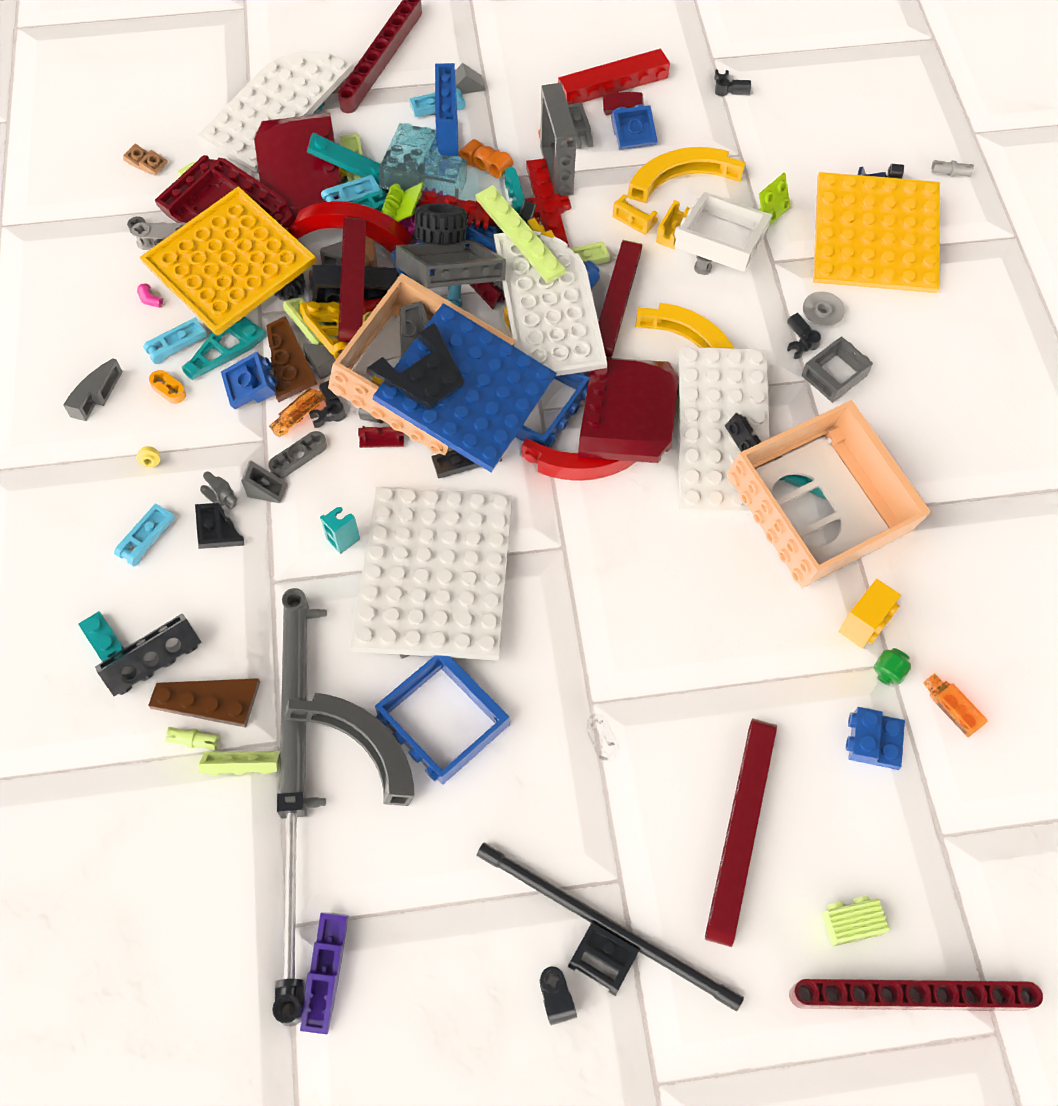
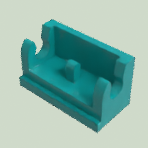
M336 507L328 514L320 516L326 540L339 554H342L360 540L356 519L352 513L345 515L342 519L336 518L337 514L343 511L342 507Z

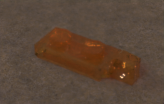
M308 388L278 413L279 417L269 425L274 435L280 438L288 433L292 425L301 422L308 412L316 409L320 402L325 399L323 393Z
M935 673L923 682L936 705L967 738L988 722L987 718L954 683L943 682Z

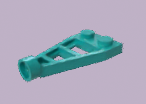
M244 316L219 336L212 332L192 359L181 366L182 371L189 379L194 380L199 375L201 376L251 350L267 337L266 332ZM227 333H230L240 341L231 348H225L219 344V341ZM211 348L221 353L220 356L211 361L204 357Z

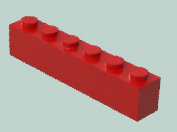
M659 48L558 77V83L561 82L568 105L583 103L603 97V95L618 93L666 79L669 76L670 62L662 49Z

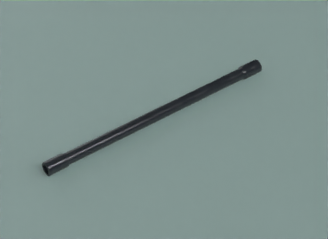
M483 842L476 854L480 859L496 868H500L588 922H593L638 949L643 955L712 995L714 999L736 1012L739 1010L744 996L724 984L717 983L509 859L504 853Z

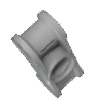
M140 222L132 227L131 232L137 239L136 244L139 249L150 250L186 223Z

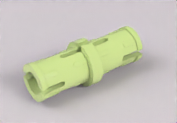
M168 727L166 734L170 735L165 737L166 743L187 745V748L190 749L200 747L214 751L219 747V743H216V741H220V735L202 733L198 729L193 728L184 730Z

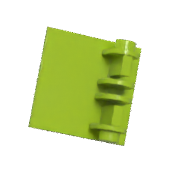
M783 172L758 193L761 206L759 210L772 214L769 226L791 207L786 173Z
M422 182L405 191L401 189L399 184H393L389 189L381 212L397 222L413 216L417 202L422 195L421 191L424 183Z

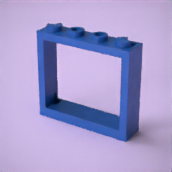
M435 63V123L439 176H459L455 63Z
M582 373L555 376V380L576 391L544 435L523 425L515 438L523 442L527 438L543 446L552 447L559 431H563L566 428L569 417L577 413L582 399H586L589 377Z
M434 655L375 705L376 718L393 731L392 734L400 745L405 744L410 749L408 754L416 763L421 761L424 764L427 775L434 782L438 779L442 785L510 726L508 714L450 656ZM441 669L495 723L443 770L389 714Z

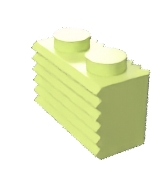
M862 896L854 899V904L844 906L843 901L828 905L829 910H826L822 916L832 947L881 936L889 931L884 911L878 898L870 900L869 896Z

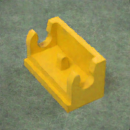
M623 194L614 202L612 217L646 235L658 222V218L655 217L658 212L654 210L650 215L628 204V201H626L628 196Z
M677 200L673 201L660 223L656 243L671 249H675V230L677 226L680 227L683 217H687L690 209L687 206L685 212L680 211V202Z

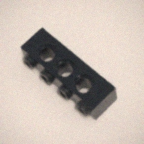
M181 613L95 666V669L113 697L118 694L123 695L129 692L133 687L132 685L140 680L146 681L155 674L154 672L161 667L171 666L176 662L177 657L184 653L189 654L198 648V644L202 642L187 618ZM169 639H178L175 646L166 647ZM148 652L156 653L154 659L150 661L144 660V656ZM125 666H134V670L130 674L121 673Z

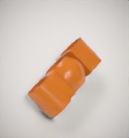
M472 139L458 152L459 158L464 164L477 167L481 171H488V174L495 178L503 176L506 168L514 165L513 159L508 153L495 150L491 146H484L483 143L476 139Z

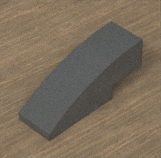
M112 358L87 375L70 393L63 406L71 418L86 422L96 404L105 405L123 373L117 359Z

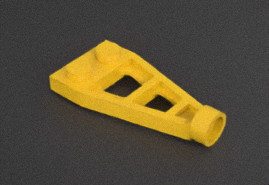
M300 302L299 310L304 322L329 352L334 355V358L337 359L341 354L338 351H343L348 345L347 342H339L338 338L328 337L338 336L339 303ZM319 322H336L337 326H322Z

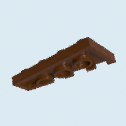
M286 316L267 324L273 376L278 382L275 396L279 403L318 383Z
M259 678L156 683L148 706L153 710L246 728L259 689L260 680Z

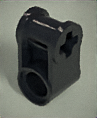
M554 966L545 968L541 973L539 984L550 1026L577 1018L575 1005L563 972ZM550 973H552L553 977L559 978V981L556 982V988H552L550 984H545L544 982Z

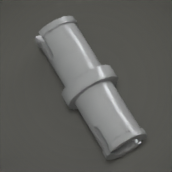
M934 160L931 165V173H943L951 177L954 175L971 177L974 172V164L957 163L955 160L950 162Z

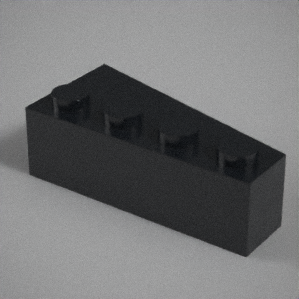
M312 265L308 290L309 302L339 303L341 266ZM365 266V301L385 296L398 279L396 268Z

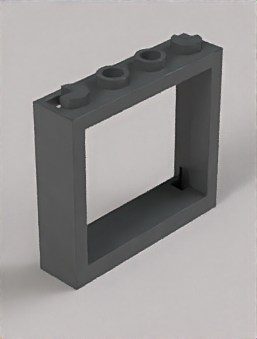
M561 82L541 85V153L546 160L554 193L560 194V196H570L574 194L577 133Z
M473 239L447 245L431 243L396 245V267L425 288L505 281L506 259ZM465 244H470L469 250L465 249Z

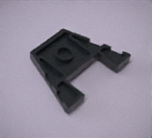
M434 323L419 332L417 337L431 352L401 373H398L384 357L368 366L366 373L371 377L375 375L384 381L383 384L390 388L394 386L404 392V396L428 410L463 387L465 382Z

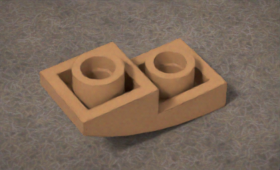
M136 143L123 155L125 162L152 175H157L168 163V160L152 149L148 152Z
M366 236L365 266L377 267L374 240Z

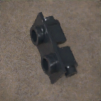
M735 413L724 425L741 452L761 443L757 435L752 436L751 433L754 430L747 421V418L743 417L742 414Z

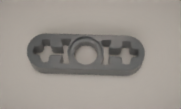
M320 431L310 432L272 457L268 463L270 472L279 478H284L324 452L327 448L325 435ZM316 440L317 442H320V444L317 445L316 443L312 442ZM296 451L304 452L301 458L296 459L292 457V454ZM276 465L283 466V468H276Z

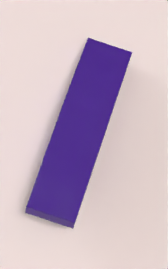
M330 912L320 913L317 939L313 946L311 968L307 975L300 1031L325 1035L329 1033L349 915Z

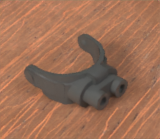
M209 471L203 473L204 480L212 489L207 485H202L200 492L211 502L219 503L221 506L226 505L230 510L237 505L238 498L233 494L234 491L229 483L220 476H214Z

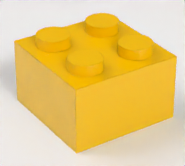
M876 578L850 611L838 632L862 649L867 642L873 644L882 629L886 627L900 607L897 601L901 594Z

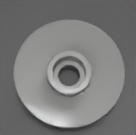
M814 292L808 295L803 302L802 308L805 317L810 322L819 326H833L839 323L845 314V306L841 299L829 292Z

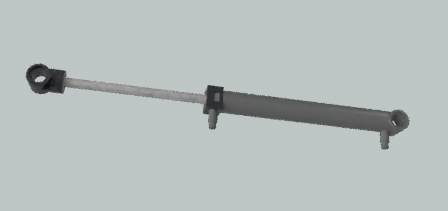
M298 588L288 589L284 592L281 599L283 605L280 784L279 794H277V813L281 819L287 818L284 979L275 981V1002L272 1008L275 1019L283 1025L290 1027L301 1022L303 1010V979H295L297 817H307V808H318L326 805V798H306L305 796L306 722L284 720L285 709L289 699H306L307 619L327 616L326 609H309L304 592ZM294 602H300L297 606H291ZM288 1003H294V1014L288 1018L283 1017L282 1011L284 1006Z

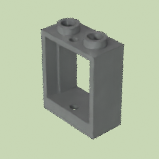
M841 336L806 362L801 376L833 403L868 376L873 362L857 350L852 343ZM836 355L856 371L855 374L842 384L822 368L824 364Z

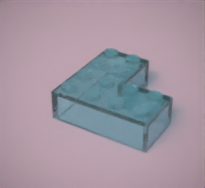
M399 123L379 167V188L389 190L393 184H399L401 189L405 191L423 182V191H434L440 195H451L460 199L467 180L468 159L437 153L436 130L429 127L413 126L409 123Z

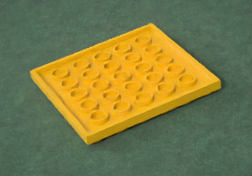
M826 172L818 173L813 283L937 293L939 291L940 182Z
M239 187L139 257L142 263L216 336H219L317 262L316 257Z

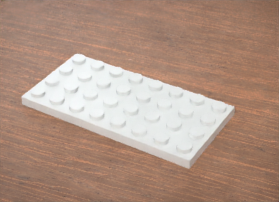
M679 347V512L753 515L749 507L742 502L736 487L731 485L727 473L741 451L724 425L735 413L742 414L743 417L747 418V421L754 430L751 433L752 436L757 435L761 442L770 439L767 350Z

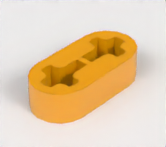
M157 370L150 374L149 382L155 392L172 404L184 401L186 392L179 381L163 370Z

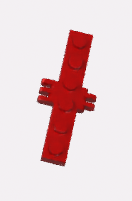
M545 158L526 161V169L534 197L525 198L524 200L536 204L534 216L540 218L545 232L552 230L555 237L568 244L560 214L572 208L568 196H560V194L554 193Z
M422 190L418 207L431 203L451 204L467 211V225L471 226L472 222H475V227L483 224V229H487L488 224L497 226L477 200L476 202L472 200L465 201L451 195L444 196L434 191ZM534 216L533 218L540 224V218Z

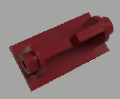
M495 282L469 284L492 310L497 302L503 303L505 301L504 291L497 285L493 286Z
M362 426V428H358L359 448L404 447V433L393 429L391 426Z

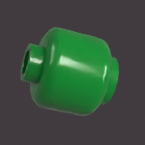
M897 648L884 650L874 664V670L878 674L877 679L888 686L891 683L901 684L911 670L910 657Z

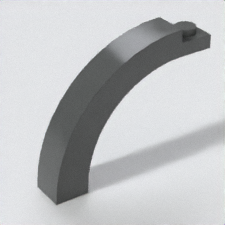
M315 692L312 701H307L304 698L288 700L284 720L323 724L351 737L368 753L378 770L383 788V804L410 805L415 794L412 772L407 757L394 735L382 722L360 706L328 694Z

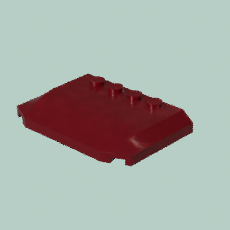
M330 113L261 121L254 138L259 180L285 199L294 220L299 210L316 203L327 202L321 196L322 191L341 184L338 166L307 152L312 133L335 143Z
M203 155L154 200L162 212L176 223H188L239 187L283 228L288 227L294 221L293 215L282 196L227 159L219 157L217 160L209 159L207 155Z
M606 358L607 368L590 371L579 436L578 457L659 463L664 452H668L672 447L678 388L676 372L668 361Z

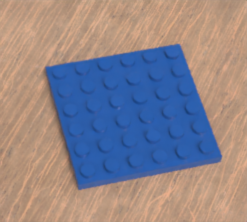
M443 303L425 328L433 323L437 326L465 381L463 387L430 410L404 396V392L394 386L390 388L383 383L373 394L372 400L492 473L557 373ZM416 338L394 369L401 373L431 352Z

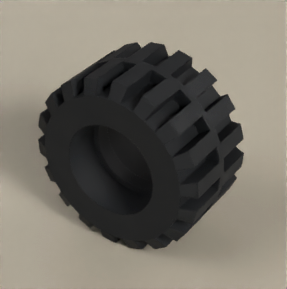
M443 203L424 204L415 208L414 236L417 239L440 245L455 244L466 239L467 211L463 208Z

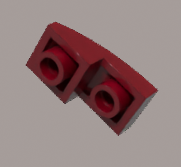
M618 92L603 95V111L606 116L611 115L613 110L619 107L632 108L639 104L644 105L642 92Z

